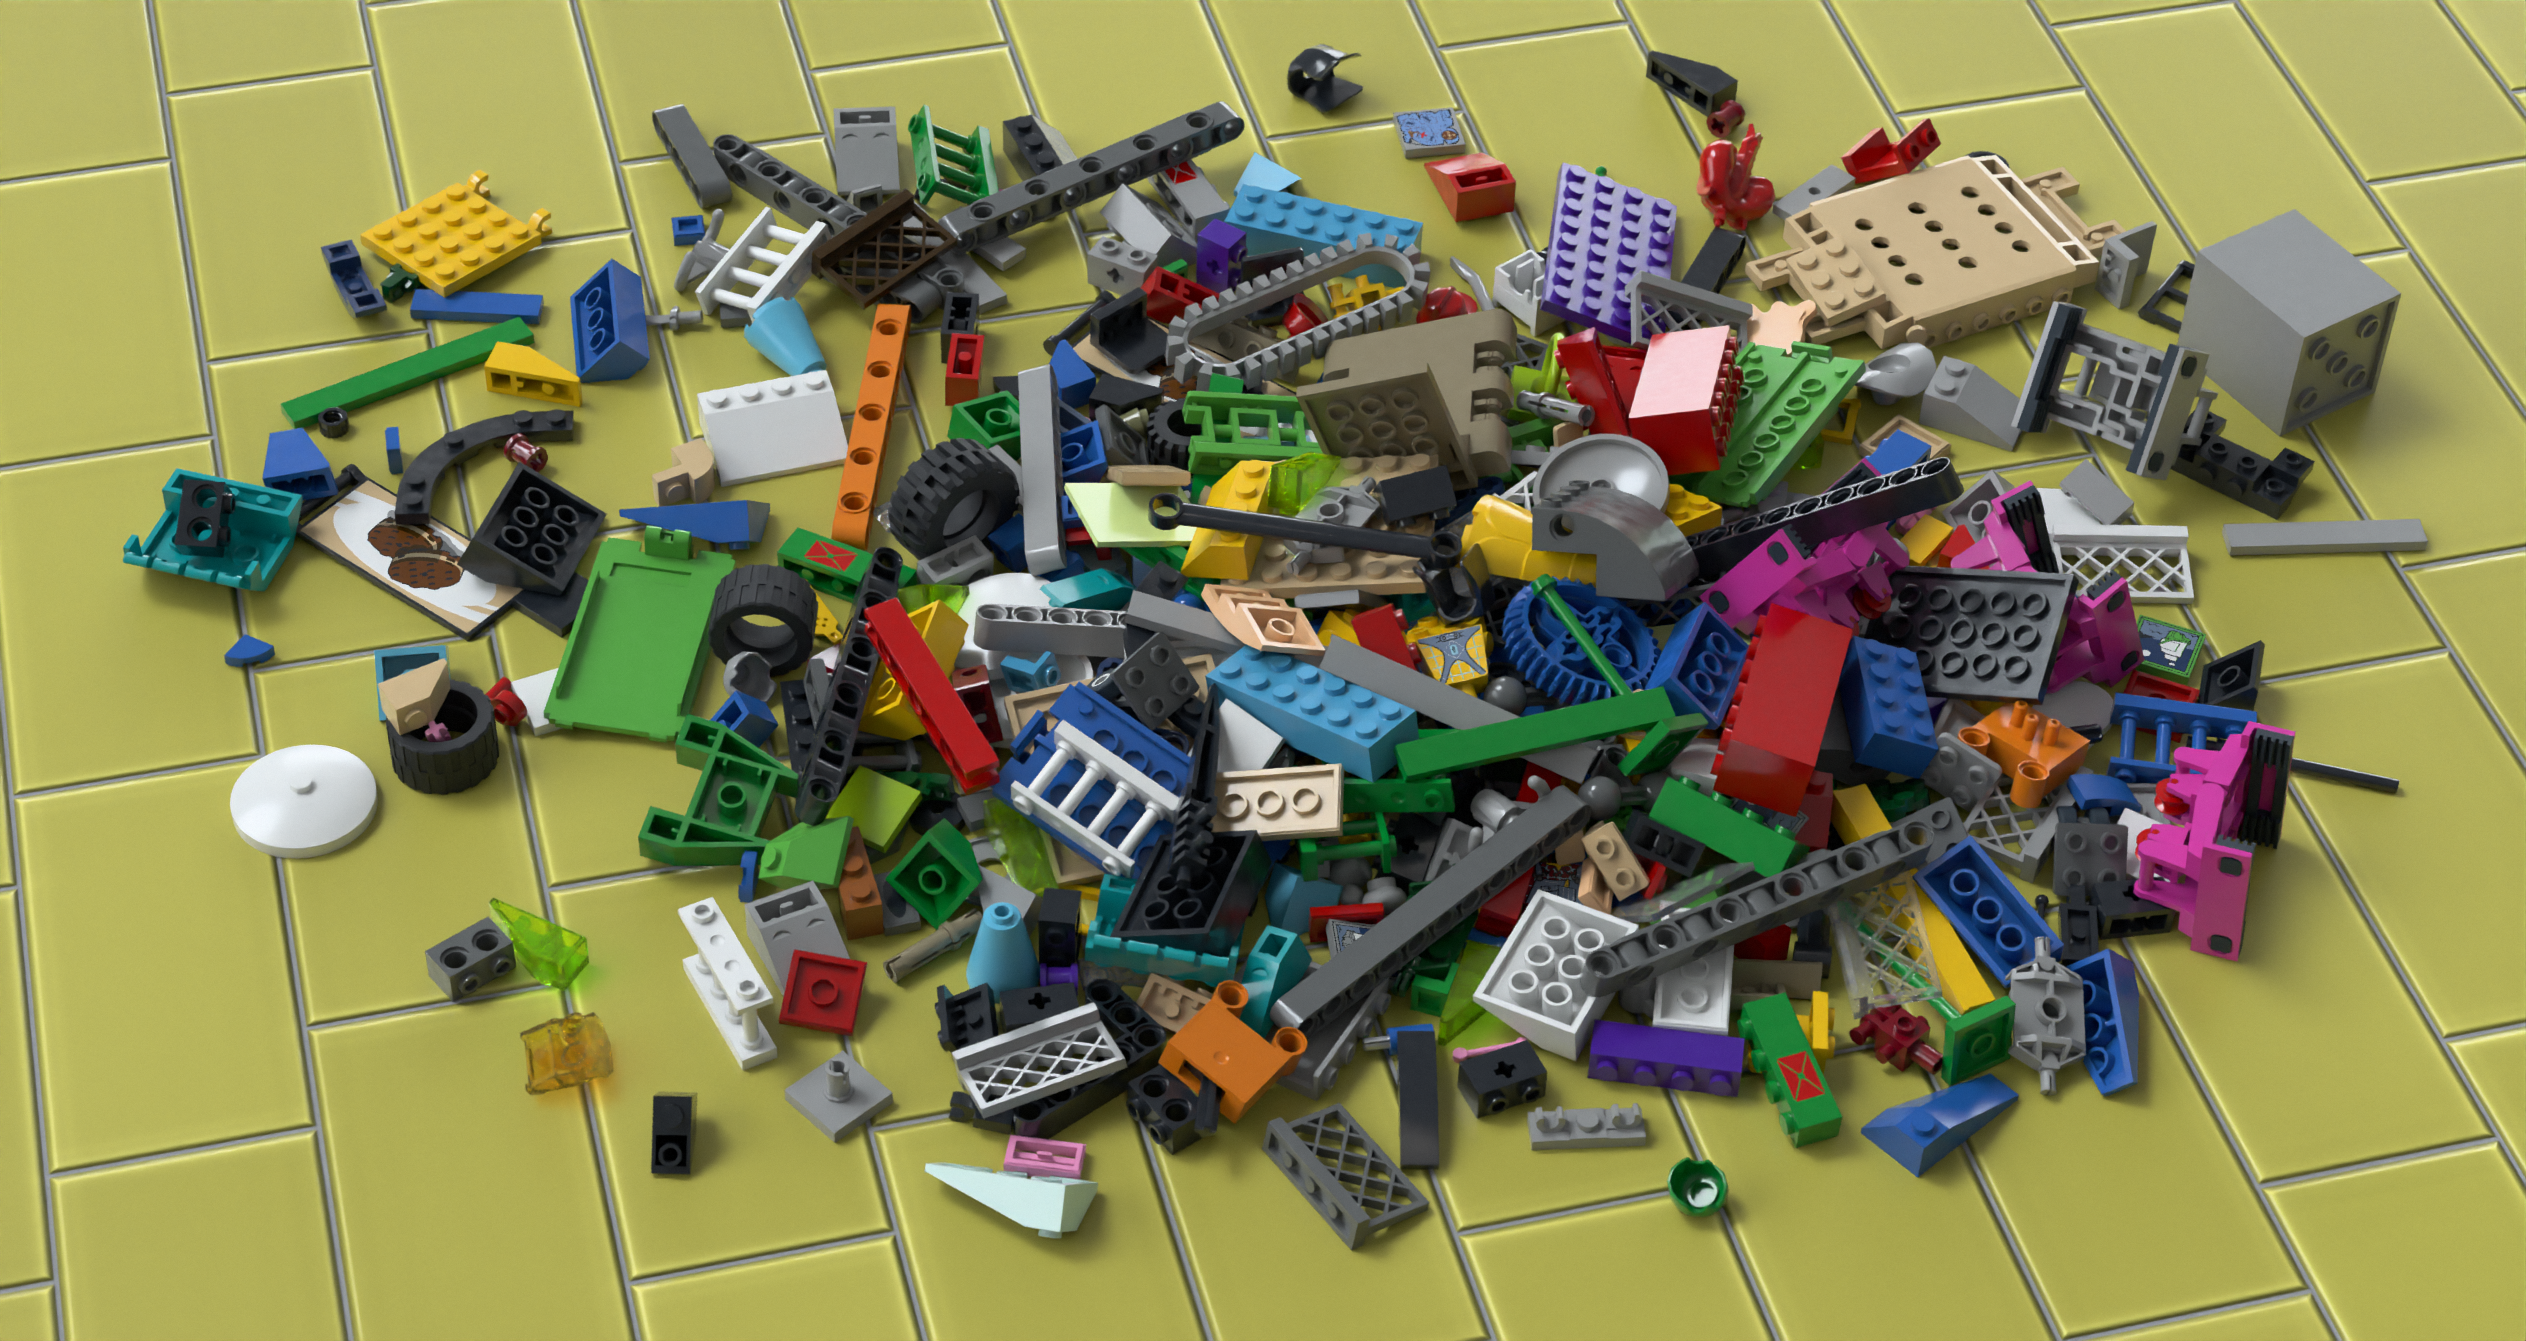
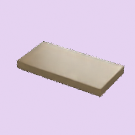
M1108 465L1103 475L1105 479L1124 486H1188L1190 484V472L1169 465Z
M1342 764L1217 773L1214 793L1218 797L1217 814L1210 821L1214 823L1211 832L1257 830L1262 841L1342 836L1344 767Z

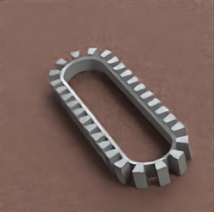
M1371 233L1358 235L1355 252L1349 239L1337 243L1336 252L1332 246L1321 250L1320 260L1316 253L1304 257L1303 267L1299 260L1287 264L1286 274L1283 268L1280 267L1270 271L1269 280L1265 274L1254 278L1253 287L1250 286L1248 281L1237 285L1236 295H1234L1231 288L1220 292L1219 303L1213 295L1202 301V310L1197 303L1185 307L1184 320L1174 316L1169 324L1165 352L1167 366L1175 364L1174 377L1182 385L1193 374L1197 376L1196 391L1208 392L1212 373L1237 379L1242 377L1247 389H1251L1259 385L1260 375L1267 382L1276 378L1278 368L1283 375L1294 369L1295 361L1298 367L1309 364L1311 354H1313L1316 360L1325 357L1327 345L1334 340L1362 335V332L1363 334L1378 332L1379 325L1383 331L1394 327L1395 318L1399 324L1410 320L1412 308L1414 307L1421 311L1426 303L1430 278L1428 262L1419 264L1421 251L1413 244L1404 250L1403 254L1398 252L1399 237L1390 234L1385 236L1384 247L1372 246ZM1381 264L1397 270L1407 282V285L1402 290L1232 363L1213 364L1198 358L1188 346L1190 341L1200 334L1363 265Z

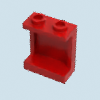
M1926 118L1919 122L1902 139L1891 143L1883 127L1875 128L1845 153L1841 159L1848 174L1855 177V184L1910 173L1938 148L1941 142L1931 120Z

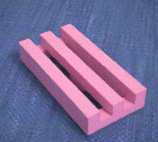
M1010 1135L1003 1164L1004 1171L1026 1172L1027 1176H1058L1080 1180L1086 1156V1144ZM1015 1150L1028 1151V1152H1036L1037 1154L1027 1153V1152H1019V1151H1015ZM1053 1155H1060V1156H1067V1157H1075V1159H1074V1158H1066V1157H1058V1156H1053Z

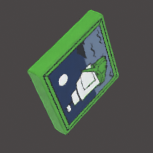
M2140 615L2136 624L2145 660L2134 670L2187 686L2204 645L2206 634Z

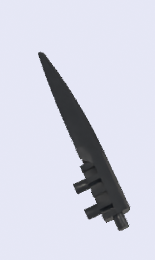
M1215 683L1210 686L1192 749L1185 787L1181 791L1175 811L1167 873L1177 880L1176 885L1180 889L1190 888L1191 882L1200 878V874L1207 866V859L1210 856V850L1207 847L1213 842V836L1210 832L1213 830L1214 823L1210 821L1217 814L1218 797L1214 793L1220 736L1218 688Z

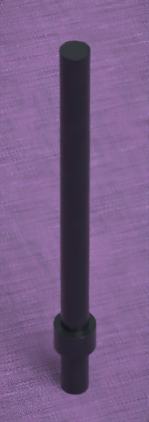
M2192 736L2187 737L2185 747L2192 748ZM2216 738V741L2207 740L2206 750L2221 751L2227 740ZM2292 757L2290 769L2292 772L2397 793L2398 779Z

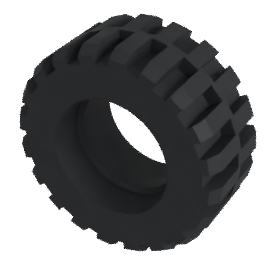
M956 438L951 439L950 443L942 441L936 444V448L933 450L927 449L921 454L922 457L917 462L913 461L907 467L909 470L905 476L901 475L898 480V488L896 491H893L890 498L892 506L888 508L891 533L919 561L974 535L991 552L993 549L987 536L1014 517L1013 513L1018 510L1019 506L1018 496H1020L1015 473L989 449L973 439Z

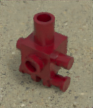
M1888 998L1883 1006H1875L1870 1010L1869 1014L1864 1015L1860 1019L1858 1027H1854L1849 1031L1851 1040L1857 1045H1863L1869 1036L1874 1039L1873 1052H1875L1876 1059L1882 1064L1889 1062L1902 1072L1914 1062L1932 1075L1938 1073L1942 1068L1943 1054L1928 1044L1931 1027H1929L1927 1019L1923 1016H1913L1903 1009L1895 998Z

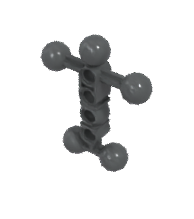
M1508 676L1493 679L1485 687L1482 699L1517 716H1520L1526 707L1543 706L1545 712L1571 706L1566 702L1560 704L1559 699L1554 696L1547 698L1548 693L1543 689L1536 690V684L1533 681H1528L1533 687H1525L1516 678ZM1616 736L1581 743L1598 751L1587 770V774H1590L1591 777L1580 786L1578 791V797L1592 807L1590 819L1600 822L1613 818L1621 807L1638 805L1643 811L1650 814L1667 778L1673 777L1669 773L1656 770L1645 774L1637 782V785H1633L1628 776L1625 777L1617 766L1627 756L1628 752L1624 750L1625 748L1622 744H1618Z

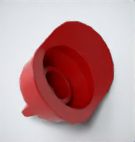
M1453 286L1436 288L1427 294L1426 303L1416 316V323L1420 324L1476 313L1478 309L1477 303L1471 296L1456 291V288Z
M1297 293L1281 321L1289 333L1287 337L1289 339L1329 320L1310 298Z

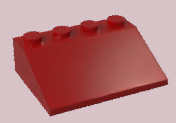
M1593 327L1558 340V350L1553 352L1559 369L1566 368L1570 378L1565 384L1571 400L1577 399L1579 404L1592 406L1595 411L1594 421L1589 426L1583 425V431L1589 429L1591 435L1617 434L1632 438L1629 415L1596 328Z

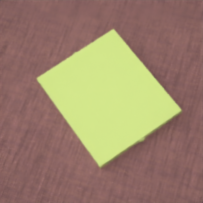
M1065 483L1064 490L1096 547H1167L1173 545L1186 547L1190 546L1197 527L1179 525L1172 530H1160L1152 526L1148 520L1149 502L1157 494L1171 493L1178 496L1182 502L1190 503L1181 486ZM1160 507L1154 510L1162 516H1172L1177 513V511L1169 507Z

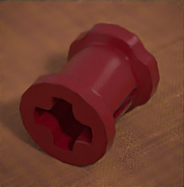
M1727 100L1721 105L1719 112H1713L1708 116V130L1718 138H1725L1731 133L1733 126H1739L1744 122V108L1733 100Z
M515 434L507 441L504 447V457L507 460L517 463L521 462L536 472L542 470L548 461L547 451L542 447H535L529 443V439L524 434Z

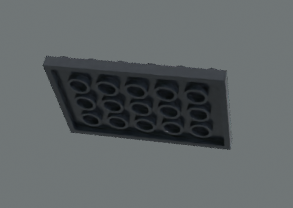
M1907 566L1903 570H1896L1887 577L1893 591L1890 594L1891 607L1886 612H1882L1879 618L1869 620L1864 639H1873L1879 643L1915 652L1926 697L2002 703L2024 701L2031 705H2043L2079 584V580L2074 574Z

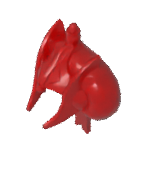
M1753 123L1748 125L1746 137L1743 139L1739 151H1737L1732 142L1719 139L1708 144L1700 155V175L1696 190L1697 194L1701 196L1703 206L1714 215L1713 223L1715 227L1723 226L1726 220L1733 229L1744 231L1747 227V222L1762 218L1770 211L1774 203L1775 190L1772 182L1762 176H1751L1754 161H1756L1755 157L1763 139L1761 132L1755 134Z

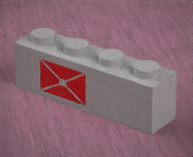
M1192 159L1147 178L1182 227L1196 242L1199 232L1215 218L1224 222L1230 211L1229 204L1220 198L1216 187L1208 182L1201 167H1197Z

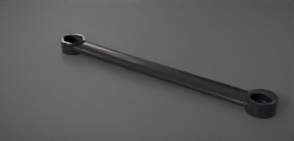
M1171 493L1157 494L1149 502L1148 520L1152 526L1160 530H1172L1182 525L1427 559L1431 565L1440 569H1449L1457 565L1462 551V542L1459 537L1448 531H1439L1431 536H1423L1185 503L1178 496ZM1160 507H1169L1177 511V513L1172 516H1162L1154 510ZM1438 545L1449 546L1455 553L1442 555L1434 551L1433 547Z

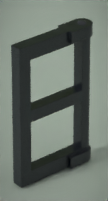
M2186 260L2180 261L2175 270L2148 302L2138 311L2139 317L2179 334L2182 322L2154 308L2164 296L2186 305L2188 294L2173 288V285L2182 275L2192 279L2195 265Z

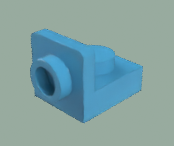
M1046 651L1036 663L1009 655L1000 663L1008 689L1019 693L1053 687L1061 678L1054 653Z

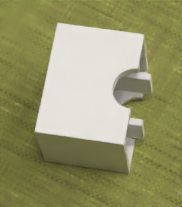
M1530 249L1495 267L1492 303L1496 308L1503 305L1531 327L1530 334L1535 337L1566 319L1540 310L1546 266L1544 259Z

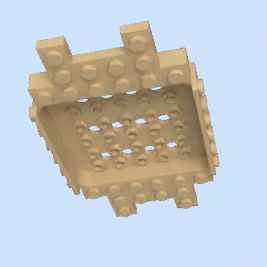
M1967 155L1809 203V208L1785 219L1783 239L1792 249L1746 263L1745 273L1760 291L1789 283L1804 301L1810 300L1787 268L1786 259L1843 234L1885 292L1886 302L1831 327H1828L1819 312H1817L1816 316L1806 326L1805 342L1819 345L1865 330L1877 345L1883 349L1907 341V330L1914 325H1921L1926 329L1928 336L1923 346L1931 348L2050 310L2053 301L2070 303L2074 288L2096 281L2099 261L2096 257L2102 256L2105 240L2126 231L2115 219L2088 227L2064 203L2062 198L2078 194L2080 183L2064 167L2019 179L1997 155L1975 158ZM1966 192L1968 194L1978 196L1975 198H1967L1963 196L1961 193ZM1914 208L1918 211H1925V213L1914 214L1909 209ZM1982 209L1985 212L1995 214L1992 216H1985L1980 214L1978 211ZM1861 224L1864 227H1872V229L1860 230L1856 225ZM1931 226L1935 229H1942V231L1931 232L1928 231L1925 227ZM1999 227L2006 231L2011 230L2012 232L2009 234H2002L1997 232L1995 229ZM1877 242L1881 245H1888L1889 247L1880 249L1874 247L1872 243ZM1947 244L1952 247H1959V249L1947 250L1942 245ZM2013 246L2029 249V251L2018 252L2013 249ZM1893 260L1897 263H1905L1906 265L1895 267L1889 264V261ZM1964 262L1968 265H1976V267L1967 269L1960 266L1959 263ZM1911 279L1916 282H1922V284L1910 285L1905 280Z

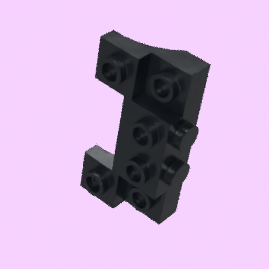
M2195 410L2189 415L2183 433L2187 434ZM2209 411L2199 437L2202 439L2201 445L2182 444L2175 465H2172L2170 469L2278 520L2287 510L2295 493L2312 471L2315 461L2286 447L2273 461L2219 436L2225 430L2227 420Z

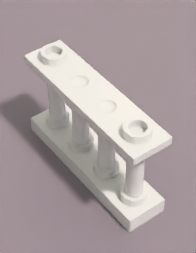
M765 207L696 289L695 293L703 313L710 315L719 302L747 310L753 323L755 319L752 315L765 303L778 297H783L786 301L791 300L790 297H794L813 274L811 273L812 251L832 238L827 224L816 221L807 233H798L778 227L771 208ZM772 239L796 245L788 255L765 249ZM755 260L779 266L770 277L747 270ZM737 281L761 287L752 298L729 292Z
M1062 720L1054 730V744H1056L1057 751L1028 788L1016 780L1011 785L1013 804L1026 815L1033 813L1102 860V865L1110 873L1116 876L1122 874L1127 878H1131L1134 875L1135 861L1129 858L1157 820H1163L1164 818L1173 824L1179 798ZM1076 758L1086 765L1087 771L1059 807L1055 808L1042 799L1040 795L1069 759L1073 760ZM1105 778L1115 785L1117 791L1086 829L1070 818V815L1097 780ZM1135 798L1145 805L1146 812L1116 849L1099 838V836L1126 801Z
M711 897L678 909V915L697 945L699 953L683 959L684 971L741 1069L746 1070L778 1058L777 1047L757 1015V1009L772 1004L773 997L714 898Z

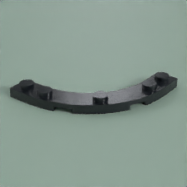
M554 409L536 412L520 410L514 414L485 419L446 433L444 437L421 452L405 471L397 492L395 506L396 525L430 524L434 495L441 482L445 479L446 470L452 465L458 467L465 461L479 455L478 450L487 445L494 444L496 448L505 446L512 436L519 433L524 434L529 439V442L573 441L574 410L562 411Z
M1159 561L1143 579L1136 591L1174 602L1186 588L1189 578ZM1125 623L1123 640L1126 657L1131 656L1157 632ZM1193 695L1167 719L1195 739L1205 703Z

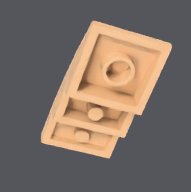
M1205 584L1201 596L1220 623L1244 644L1260 651L1324 656L1326 650L1301 608L1288 607L1284 599L1272 598L1268 591L1262 589Z

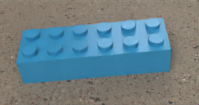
M1243 184L1224 223L1247 233V256L1301 247L1304 251V257L1316 253L1320 260L1321 250L1332 246L1336 252L1337 243L1347 239L1351 242L1355 252L1358 235L1371 233L1372 246L1384 247L1386 234L1399 237L1397 251L1402 254L1411 244L1420 251L1422 247L1423 223L1246 184ZM1381 264L1363 265L1340 275L1351 279L1367 275L1370 283L1377 284L1383 282L1384 286L1392 288L1405 287L1407 284L1405 278L1397 270Z
M1246 644L1205 676L1208 691L1214 683L1218 688L1219 708L1227 698L1286 739L1285 744L1330 764H1342L1345 771L1372 783L1397 764L1393 752L1396 744L1419 740L1416 710L1284 653L1260 651Z

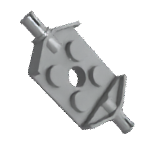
M1365 476L1358 486L1323 487L1295 518L1363 527L1373 515L1380 520L1382 518L1380 504L1369 495L1377 486L1374 478ZM1283 540L1284 546L1295 555L1286 565L1287 570L1291 574L1294 573V575L1299 574L1301 569L1309 563L1344 562L1345 560L1344 548Z
M2037 937L2034 939V961L2012 969L2005 976V980L2011 979V998L2016 1004L2013 1045L2008 1049V1053L2032 1069L2037 1070L2040 1073V1093L2042 1095L2047 1093L2048 1096L2057 1093L2055 1073L2062 1068L2079 1062L2086 1055L2083 978L2057 963L2055 958L2050 956V938ZM2043 1003L2053 1005L2058 1012V1018L2048 1017L2043 1011Z

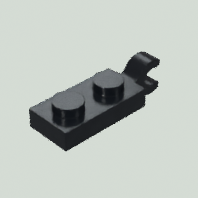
M2070 884V897L2067 896L2066 903L2059 904L2058 931L2059 939L2064 944L2060 964L2064 967L2099 953L2097 907L2085 905V885Z

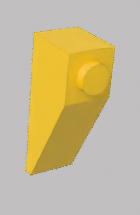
M497 341L484 365L487 391L581 407L583 403L580 378L528 346Z

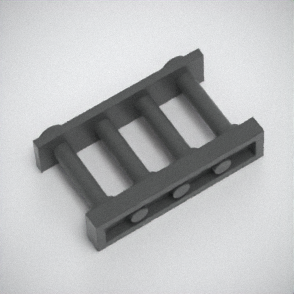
M823 658L809 659L803 680L814 729H816L831 678V673L826 671ZM858 731L855 743H894L897 755H851L840 789L844 787L847 774H851L852 770H857L860 765L870 770L920 772L922 758L920 752L915 750L913 739L910 738L904 741Z

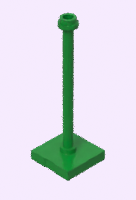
M1548 574L1538 577L1531 584V588L1534 590L1533 595L1536 599L1544 598L1617 696L1633 693L1557 593L1555 588L1558 582L1555 578L1550 577ZM1702 713L1661 719L1653 728L1644 729L1647 735L1617 766L1625 777L1666 769L1709 723Z
M1848 903L1837 911L1836 920L1838 925L1844 931L1853 930L1947 1021L1941 1078L1949 1086L1955 1085L2011 1058L2008 1049L2012 1046V1028L2016 1004L2007 995L1962 1015L1862 919L1863 911L1858 906Z

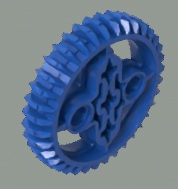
M1552 576L1558 582L1555 588L1557 593L1633 692L1637 689L1644 690L1662 652L1657 647L1659 641L1652 637L1654 630L1645 627L1647 620L1638 618V610H1630L1627 607V601L1621 602L1616 597L1596 596V588L1593 587L1591 582L1585 585L1578 578L1571 582L1566 576L1561 580ZM1534 581L1529 586H1524L1516 597H1513L1505 612L1501 628L1503 631L1502 640L1506 642L1505 650L1511 653L1509 660L1518 663L1516 670L1524 672L1526 674L1525 680L1533 681L1536 684V690L1543 689L1548 693L1547 698L1554 696L1559 699L1560 704L1566 702L1571 706L1616 697V693L1544 598L1536 599L1533 595L1534 590L1531 588V584ZM1529 622L1534 625L1532 630L1529 625ZM1540 644L1547 648L1546 651L1541 647Z

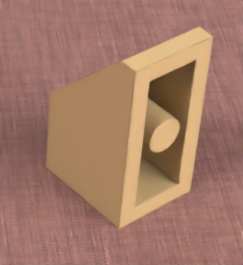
M444 658L378 684L382 710L399 735L434 721L451 688L448 666Z

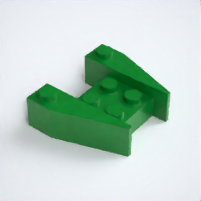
M687 714L675 743L677 764L701 770L702 774L685 816L650 806L638 835L640 856L673 866H740L744 851H756L758 854V865H761L762 855L766 844L770 840L760 838L776 793L797 798L800 790L799 775L722 723Z

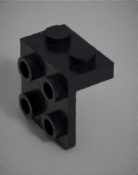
M1140 287L1091 313L1090 344L1130 374H1138L1165 358L1168 333L1146 318L1147 292Z

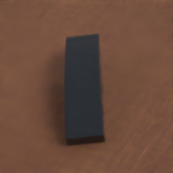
M1397 1031V1105L1400 1169H1439L1435 1031Z

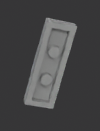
M1633 1103L1632 1108H1618V1104H1613L1611 1109H1566V1111L1563 1110L1562 1106H1557L1556 1111L1546 1112L1542 1111V1107H1537L1535 1112H1528L1527 1115L1531 1150L1645 1146L1646 1142L1642 1110L1639 1108L1638 1103Z

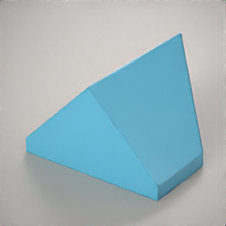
M1254 152L1234 189V196L1237 197L1243 184L1281 192L1292 183L1301 179V177Z
M1275 862L1265 894L1271 926L1298 935L1308 932L1309 907L1338 905L1344 886L1320 877L1316 881L1304 882L1301 870Z

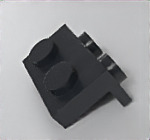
M987 982L954 996L945 985L937 987L938 1002L935 1003V1011L941 1024V1030L938 1031V1039L945 1052L950 1051L952 1054L953 1051L999 1036L994 991Z

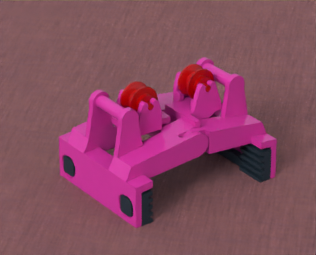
M2248 721L2242 734H2230L2221 751L2179 747L2174 751L2175 774H2171L2170 778L2163 779L2156 785L2155 792L2157 795L2154 799L2156 809L2164 813V818L2176 824L2184 825V828L2170 824H2152L2151 828L2145 829L2137 835L2135 855L2140 861L2139 880L2134 883V893L2142 899L2150 900L2179 911L2178 930L2192 938L2190 948L2192 951L2238 961L2243 946L2250 880L2255 857L2256 843H2254V840L2257 841V845L2265 842V847L2273 844V848L2277 849L2282 834L2296 731ZM2190 769L2201 772L2202 774H2190ZM2240 831H2242L2241 841H2243V844L2239 843L2240 839H2237ZM2246 838L2249 839V843H2252L2251 846L2248 845V841H2245ZM2154 873L2170 882L2153 880ZM2186 874L2185 883H2177L2179 877Z

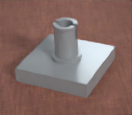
M841 1051L785 1089V1100L836 1143L893 1103V1093L846 1052Z

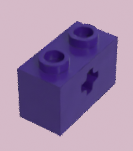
M1216 218L1197 234L1196 283L1219 294L1230 288L1235 292L1237 285L1241 283V259L1247 257L1248 248L1246 247L1247 233Z

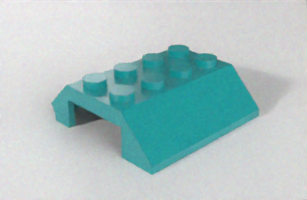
M176 468L162 489L166 508L165 512L141 547L138 535L132 534L123 547V562L236 588L265 592L293 548L303 502L302 495ZM184 479L225 482L232 493L235 494L236 508L234 514H230L228 526L231 528V543L229 547H225L224 558L182 555L175 546ZM208 498L203 503L202 508L213 506L217 498ZM212 530L201 532L198 540L203 541L209 538Z
M1104 874L1095 921L1091 920L1085 947L1086 961L1094 962L1101 967L1119 966L1130 968L1139 974H1149L1151 972L1164 974L1171 979L1179 981L1187 979L1203 981L1212 987H1217L1219 983L1226 980L1234 981L1245 922L1234 945L1231 947L1228 957L1212 956L1205 953L1201 956L1196 955L1194 951L1173 949L1172 947L1161 949L1158 948L1159 945L1145 944L1133 940L1122 942L1121 938H1112L1110 935L1138 879Z

